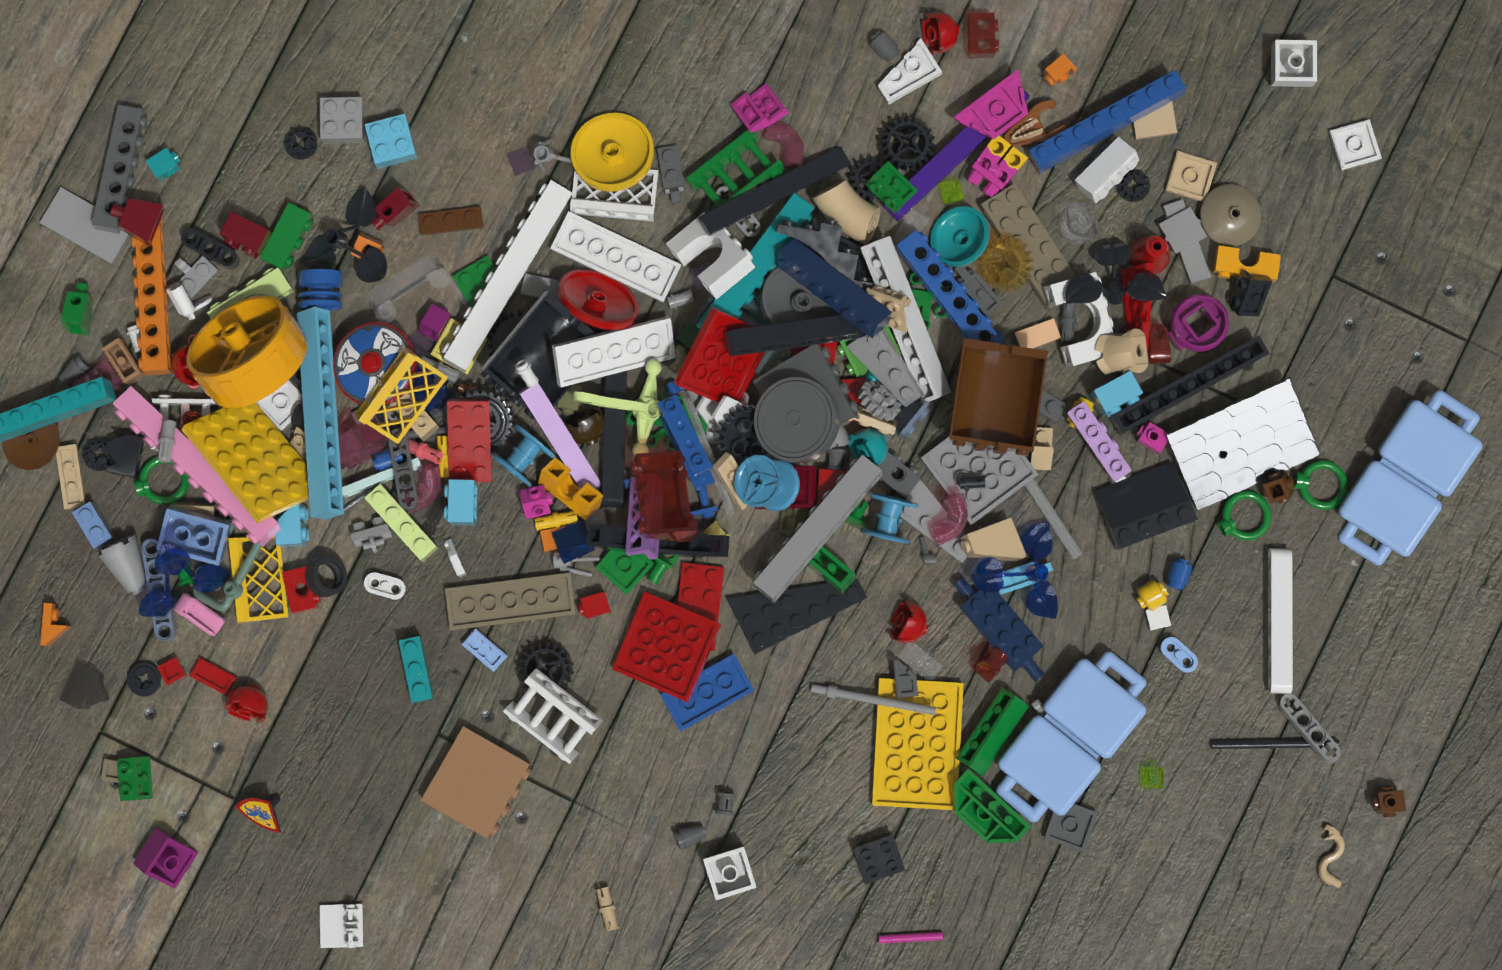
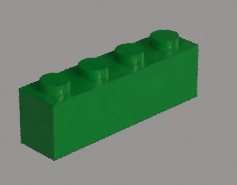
M1001 688L956 759L969 769L984 776L1029 705L1016 695Z

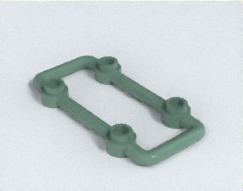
M229 515L225 517L226 520H233ZM232 523V526H231L229 538H230V536H231V534H232L234 528H236V527L233 525V523ZM258 542L252 545L235 580L224 585L226 597L222 603L201 592L204 585L212 582L215 576L213 570L215 565L210 563L198 567L195 571L197 582L193 588L194 597L218 611H226L234 599L241 597L243 593L242 583L262 546Z

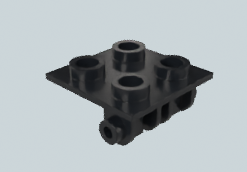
M893 834L886 835L880 839H874V841H868L866 844L857 845L853 848L865 884L905 871Z

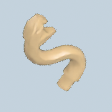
M1327 824L1324 830L1328 831V836L1323 840H1334L1336 848L1332 853L1327 854L1321 859L1318 865V873L1324 883L1339 888L1342 880L1327 871V866L1343 854L1345 842L1340 832L1335 827Z

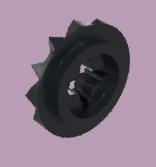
M299 126L291 129L286 135L284 146L286 152L292 158L304 160L310 158L316 152L318 140L315 133L309 128ZM296 136L301 140L306 139L304 142L306 150L301 148V146H295L297 144Z
M1129 170L1123 176L1122 181L1117 184L1119 195L1128 202L1143 200L1150 190L1149 177L1143 171ZM1133 177L1136 184L1142 185L1136 188L1134 194L1132 187H1128Z
M94 438L87 442L83 448L82 457L86 466L95 471H104L114 464L115 461L110 456L107 448L109 440ZM102 448V453L107 457H99L96 460V456L91 452L99 451Z
M140 663L130 670L127 683L134 694L148 697L159 689L162 676L154 665ZM148 672V679L153 683H145L142 687V681L136 677L145 676Z

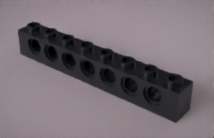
M1259 335L1115 413L1110 419L1119 436L1266 357L1270 353Z

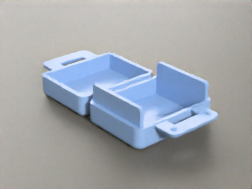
M1442 390L1435 391L1426 405L1418 400L1410 401L1378 448V453L1382 457L1381 461L1372 460L1366 465L1338 507V514L1348 521L1338 536L1339 541L1377 566L1384 563L1392 550L1403 557L1411 555L1442 508L1441 502L1436 499L1437 495H1451L1482 450V442L1471 435V432L1480 420L1479 414ZM1441 405L1464 419L1460 427L1437 413ZM1358 528L1381 542L1377 550L1354 536Z
M1106 651L1095 665L1087 659H1079L1044 702L1043 710L1047 713L1044 718L1039 715L1033 716L999 758L998 767L1007 775L996 787V794L1030 822H1037L1048 808L1057 815H1065L1100 772L1101 765L1096 760L1098 756L1102 758L1112 757L1146 714L1145 705L1136 699L1146 686L1145 678L1110 651ZM1109 666L1131 683L1127 690L1105 674ZM1016 783L1038 799L1033 807L1011 790Z

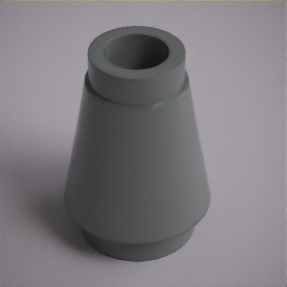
M80 355L76 358L73 357L59 376V379L68 386L87 374L90 365Z
M702 824L678 829V832L674 833L679 849H687L707 836Z

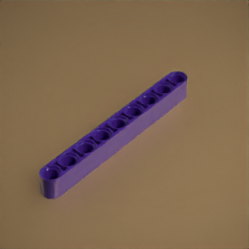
M1024 90V98L1026 102L1030 98V95ZM966 127L909 180L918 191L898 212L894 213L885 204L883 207L898 222L988 137Z

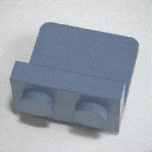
M917 400L908 407L899 402L901 404L899 407L901 411L894 418L898 420L894 432L895 436L900 440L904 436L909 438L917 427L915 422L917 420L921 422L929 413L930 409L927 407L930 403L928 401L922 404L920 400Z

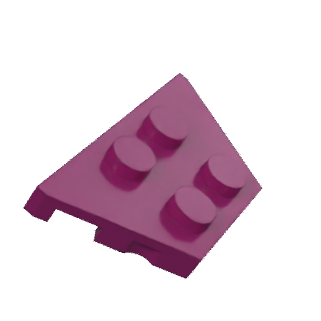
M1017 69L957 114L954 120L994 140L1028 115L1020 71Z

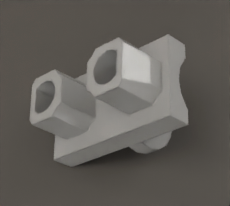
M381 516L372 520L373 528L366 529L364 522L353 524L351 538L354 541L355 547L363 546L364 550L372 548L373 553H377V546L383 545L385 539L392 538L391 530Z

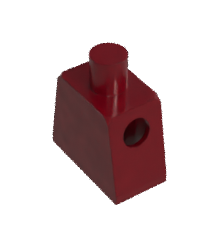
M397 187L375 207L378 215L371 223L378 231L386 224L394 227L419 208L420 205L408 190Z
M129 199L126 207L114 204L110 216L120 219L118 225L120 230L151 246L165 209L161 204Z

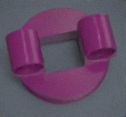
M1206 294L1191 295L1182 300L1174 309L1171 317L1172 331L1167 336L1179 351L1183 348L1195 352L1208 351L1216 347L1225 338L1229 328V314L1217 298ZM1202 308L1200 311L1213 328L1198 338L1185 319Z

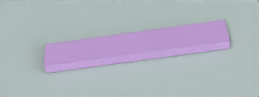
M537 383L533 387H526L520 391L519 394L559 457L571 469L570 474L577 485L582 488L588 483L595 489L600 487L602 483L540 385Z

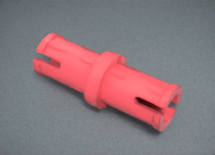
M408 438L410 452L415 454L417 458H425L435 464L441 462L437 457L443 459L442 451L430 448L426 443H418Z

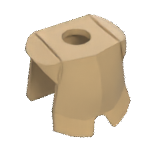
M1132 329L1125 334L1114 333V336L1100 335L1097 340L1095 351L1102 352L1103 358L1097 360L1096 363L1105 375L1116 371L1123 372L1128 370L1134 373H1141L1146 370L1148 366L1146 338L1141 330Z

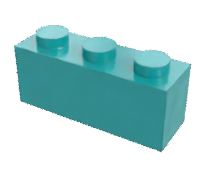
M417 636L399 640L411 703L435 699L422 637Z

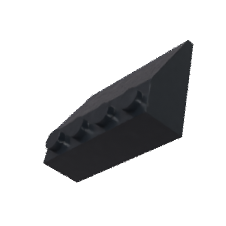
M1172 462L1093 491L1115 550L1198 520L1191 500Z

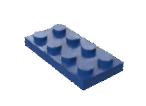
M732 654L701 672L689 703L665 692L660 695L681 732L750 694L754 689L735 654Z

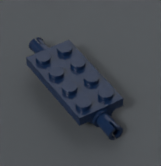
M964 577L953 584L965 598V603L959 608L1013 672L1023 667L1034 682L1042 677L1045 673L1034 662L1033 655L1044 646L993 585L988 582L979 591H974Z

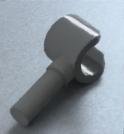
M924 536L920 537L924 565H934L935 554H928Z

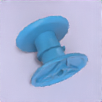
M515 424V429L524 436V439L517 447L513 446L512 449L514 451L506 460L496 453H491L490 455L512 475L531 488V482L522 475L523 471L529 464L533 465V459L540 451L550 458H555L556 456L534 436L518 424Z
M754 455L743 461L735 474L734 482L736 494L744 504L750 507L763 506L770 511H780L788 508L795 501L800 485L798 472L792 464L779 459L771 460L764 455Z
M869 492L870 497L883 502L880 513H877L879 519L876 530L861 528L860 532L882 539L910 544L908 538L896 535L899 522L902 523L903 520L900 519L903 506L918 508L919 504L893 496Z

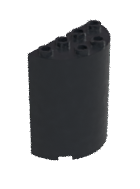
M545 290L481 367L480 370L482 372L480 375L487 380L488 384L500 391L502 396L508 399V401L514 403L517 407L520 405L524 407V413L531 419H534L535 417L519 394L527 386L521 375L515 371L516 363L523 359L531 363V369L539 379L538 384L554 407L571 385L559 387L557 384L552 345L595 335V333L581 320L574 317L570 310L550 292Z

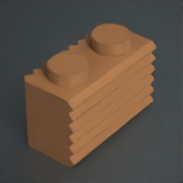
M117 338L103 347L102 351L105 352L104 354L107 355L109 362L114 366L113 368L124 384L131 386L146 376L140 370L139 364L123 340Z

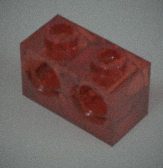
M969 13V59L994 58L995 52H999V40L995 39V32H998V19H995L994 13ZM984 21L989 25V28L983 30L979 28L978 23ZM986 42L989 45V49L982 50L978 44Z

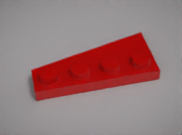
M1144 263L1120 270L1123 289L1129 281L1134 282V277L1137 274L1143 272L1153 273V263ZM1126 292V296L1123 299L1127 332L1132 329L1141 330L1145 334L1148 350L1151 301L1133 299Z

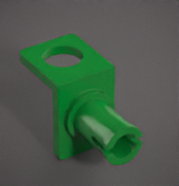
M865 501L861 508H859L861 502L846 518L845 523L859 530L867 527V524L861 521L863 514L869 506Z
M658 555V558L654 561L656 563L646 579L658 585L666 569H673L679 556L667 558L665 555Z

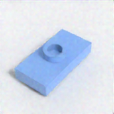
M474 629L462 643L468 651L493 672L508 657L477 629Z

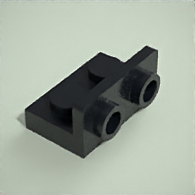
M1241 270L1234 292L1230 297L1229 306L1238 316L1259 317L1272 284L1271 278L1267 276H1251L1246 270Z

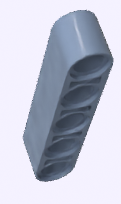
M147 539L142 544V555L154 633L159 640L170 642L177 636V626L165 551L157 550L155 554H150L148 551L149 546L153 543L158 544V540ZM155 564H159L161 567V571L157 575L152 574V567ZM158 585L164 587V592L160 596L155 594V588ZM165 605L167 607V614L160 617L158 609ZM168 626L171 633L168 637L164 638L161 631L162 628Z

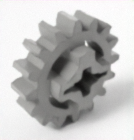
M872 380L869 383L866 381L858 391V398L862 400L860 404L866 407L865 410L871 411L872 416L878 417L879 420L883 418L886 421H889V419L893 420L901 411L899 408L901 404L897 402L898 399L895 395L888 391L886 386L880 385L879 382L875 384Z

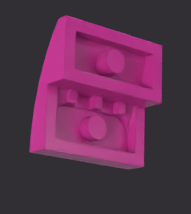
M767 83L751 96L746 92L731 104L734 111L751 133L770 126L789 113Z

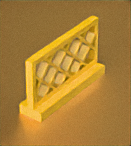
M405 346L356 411V417L358 421L371 426L399 444L448 376ZM414 361L422 365V372L411 374L410 367ZM437 374L440 378L435 384L428 385L426 375ZM423 376L425 386L413 388L412 378ZM409 379L410 388L398 391L397 384L399 381ZM426 390L425 399L415 402L414 392ZM411 393L412 402L400 405L399 395ZM396 396L397 405L385 407L387 397ZM413 407V415L403 418L401 409ZM398 410L400 419L388 421L386 412ZM384 413L385 422L376 424L371 419L375 414ZM401 423V431L398 435L391 434L389 426Z
M248 537L228 538L233 581L244 562L243 555L247 557V554L242 550V542H250ZM276 545L271 554L261 547V550L269 555V557L262 565L254 560L253 563L260 568L252 577L249 574L246 575L250 579L247 584L246 578L242 583L243 593L241 597L235 599L238 624L288 618L286 590L282 575L281 547ZM276 551L278 559L273 556ZM270 558L274 559L279 565L274 574H271L264 568ZM261 570L271 576L264 586L254 579ZM278 572L280 575V580L277 577H275L278 574ZM273 578L281 584V589L276 596L266 589ZM252 581L262 588L255 598L247 593V587ZM263 590L274 597L267 607L256 600ZM281 593H282V601L278 598V596H279ZM248 597L252 599V601H251V603H250L249 605H248ZM276 599L283 605L284 613L274 614L268 608ZM256 602L264 610L259 616L250 617L249 608ZM266 611L271 614L263 616Z

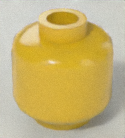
M1150 580L1138 588L1137 593L1139 597L1136 599L1143 609L1147 607L1150 611H1154L1167 602L1166 596L1169 594L1160 581Z

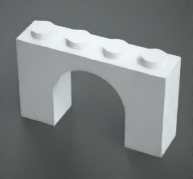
M698 218L666 243L673 256L684 267L703 251L714 247L722 248L719 258L697 276L705 289L715 299H718L755 268L751 261L753 257L746 248L742 250L741 244L736 238H730L731 235L726 228L708 237Z
M1096 272L1089 273L1093 276L1094 281L1099 280L1101 282ZM1071 279L1044 287L1049 307L1066 303L1065 292ZM1102 293L1098 300L1084 303L1090 309L1093 316V328L1089 336L1080 342L1061 347L1066 367L1102 358L1103 353L1095 351L1097 340L1100 335L1114 336L1112 330L1113 321L1108 316L1107 300Z

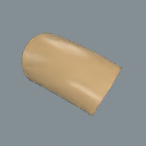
M847 179L828 187L812 198L826 219L838 221L837 225L842 226V233L860 243L869 244L879 222L880 207L863 199L851 187Z

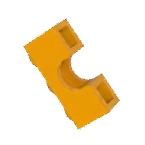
M1219 245L1215 250L1212 273L1218 274L1217 277L1229 279L1230 276L1239 278L1241 270H1246L1251 276L1270 277L1272 283L1278 280L1281 255L1260 252L1257 254L1255 265L1248 267L1239 260V248Z
M554 458L541 470L538 484H544L547 491L587 521L600 508L603 495L588 483L582 488L577 486L570 477L571 469L557 458Z

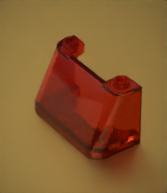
M681 451L636 453L634 461H631V473L635 474L641 521L638 524L639 533L643 534L644 538L692 542L698 531L696 520H693V514L690 512L686 483L687 470H685V464H683L686 461Z

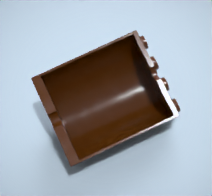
M964 338L949 440L953 441L952 445L961 447L970 445L972 450L984 451L988 448L993 449L995 454L1003 455L1007 451L1015 452L1016 455L1028 456V452H1034L1048 351Z

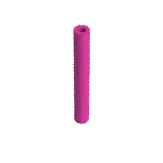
M943 932L879 935V944L943 940Z

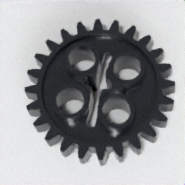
M743 404V407L737 405L736 411L729 410L730 416L723 415L725 422H719L718 424L722 428L715 431L720 436L714 439V441L719 442V445L715 447L716 450L721 451L718 457L721 458L727 452L733 456L738 466L754 455L768 457V452L760 444L754 428L756 405Z

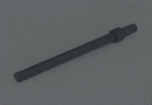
M1313 737L1312 740L1320 742L1322 737ZM1333 739L1339 746V739ZM1306 740L1211 741L1212 749L1312 748ZM1325 741L1319 748L1322 749L1323 746L1326 748L1328 742Z

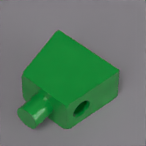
M76 283L75 292L68 291L66 294L61 323L68 334L89 336L93 301L88 294L89 285Z

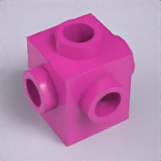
M544 484L519 490L526 519L551 513L550 505L553 504L551 493H546Z

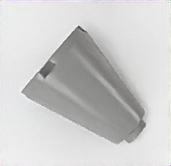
M135 534L109 544L106 549L103 547L96 551L99 558L127 593L132 592L133 595H136L145 590L144 586L147 585Z

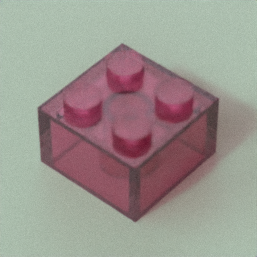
M376 419L371 420L376 424L378 423ZM363 423L350 428L339 437L341 469L347 467L350 470L358 464L366 463L370 460V454H376L384 448L383 444L388 441V437Z

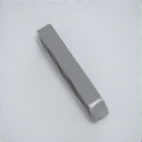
M1284 695L1279 702L1281 712L1325 763L1336 762L1341 754V750L1336 742L1295 695ZM1286 701H1293L1292 708L1284 706ZM1299 708L1300 711L1292 716L1291 714H1293L1294 710L1296 711ZM1300 715L1306 716L1309 721L1308 724L1305 726L1300 725L1297 722V717ZM1317 731L1321 733L1322 740L1320 742L1313 741L1311 738L1312 732ZM1325 741H1327L1328 743L1326 744V748L1323 746L1322 749H1320L1319 747L1322 746ZM1327 749L1335 751L1334 757L1326 756Z

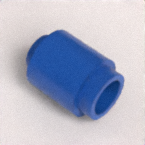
M390 448L376 453V458L372 459L376 471L380 470L382 472L393 467ZM399 454L396 457V463L399 465L405 463L403 454Z
M1177 558V561H1172L1167 576L1168 587L1184 590V586H1187L1192 571L1189 561Z

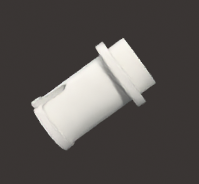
M137 325L127 328L128 333L126 334L130 337L134 353L141 352L137 343V338L141 337L140 329L137 328Z
M525 359L516 363L515 371L521 375L526 386H535L539 379L531 369V363Z

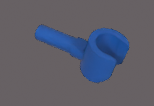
M674 381L666 385L670 395L686 390L674 384Z

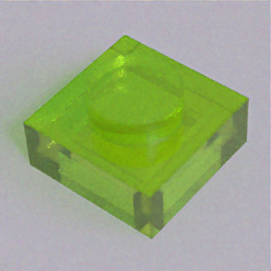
M960 179L939 184L943 205L964 201Z
M1141 767L1142 789H1164V767Z

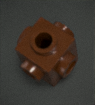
M1276 471L1269 474L1268 479L1263 484V492L1269 499L1270 504L1289 500L1295 488L1294 480L1291 476H1288L1287 471L1283 473Z
M1393 786L1381 787L1380 792H1374V797H1372L1373 809L1376 810L1377 814H1383V817H1395L1396 812L1406 811L1404 790H1393Z

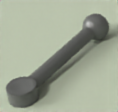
M366 489L364 494L343 507L344 512L364 499L372 490Z

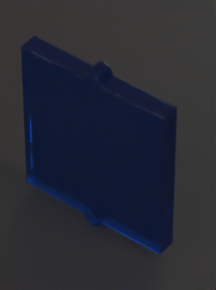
M584 519L571 525L567 524L564 528L552 533L564 564L576 558L581 559L583 555L596 550L595 547L586 546L588 529Z

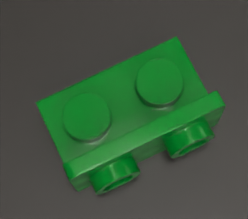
M889 161L866 183V186L894 213L898 212L918 191Z
M150 756L118 759L120 801L153 799Z

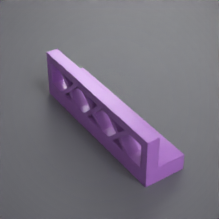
M654 473L631 477L625 552L628 556L644 553L650 560L658 558L663 482ZM646 482L645 487L638 493L637 483ZM643 499L644 506L637 512L635 510L636 505ZM641 518L643 519V524L636 531L634 524ZM640 537L641 547L633 548V543Z

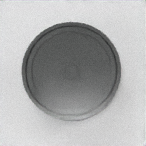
M789 377L771 385L759 399L754 414V428L760 444L774 457L790 463H806L822 456L834 443L840 426L839 408L832 394L821 384L803 377Z

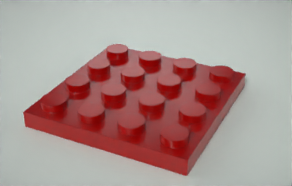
M712 307L673 383L717 403H720L723 396L740 402L765 352L730 356L724 334L731 330L755 326Z
M644 592L612 670L689 703L722 624L648 592Z

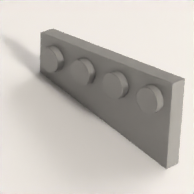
M919 480L905 499L919 504V507L903 506L900 518L962 564L967 558V553H964L961 547V537L965 536L964 532L924 483Z

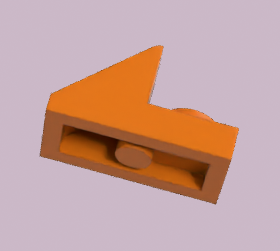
M44 603L40 642L42 646H50L71 628V626L55 625V621L59 619L57 604Z

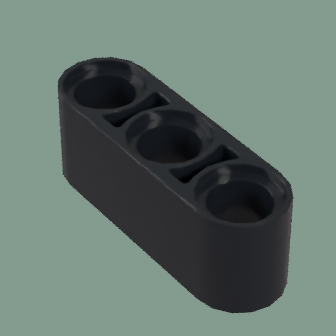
M186 229L181 235L182 243L189 250L226 269H235L240 263V258L233 249L195 229ZM196 235V242L188 244L189 236ZM215 245V251L207 254V246ZM233 254V261L228 264L225 263V256Z

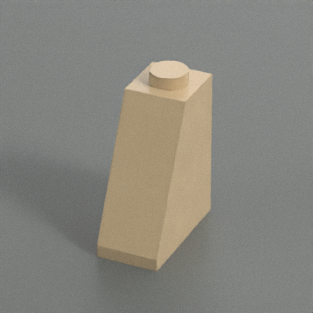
M1012 518L961 537L962 550L970 558L1019 561L1027 557Z

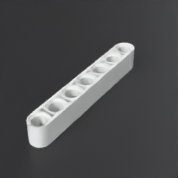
M1269 548L1268 690L1269 693L1291 694L1293 687L1291 548Z

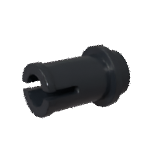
M963 474V476L959 477L960 489L967 491V489L985 488V475L966 476V474Z

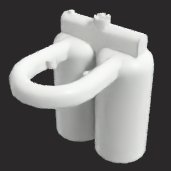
M178 282L165 288L177 312L188 317L189 320L195 319L193 314L195 311L212 301L211 296H206L192 303L183 285Z

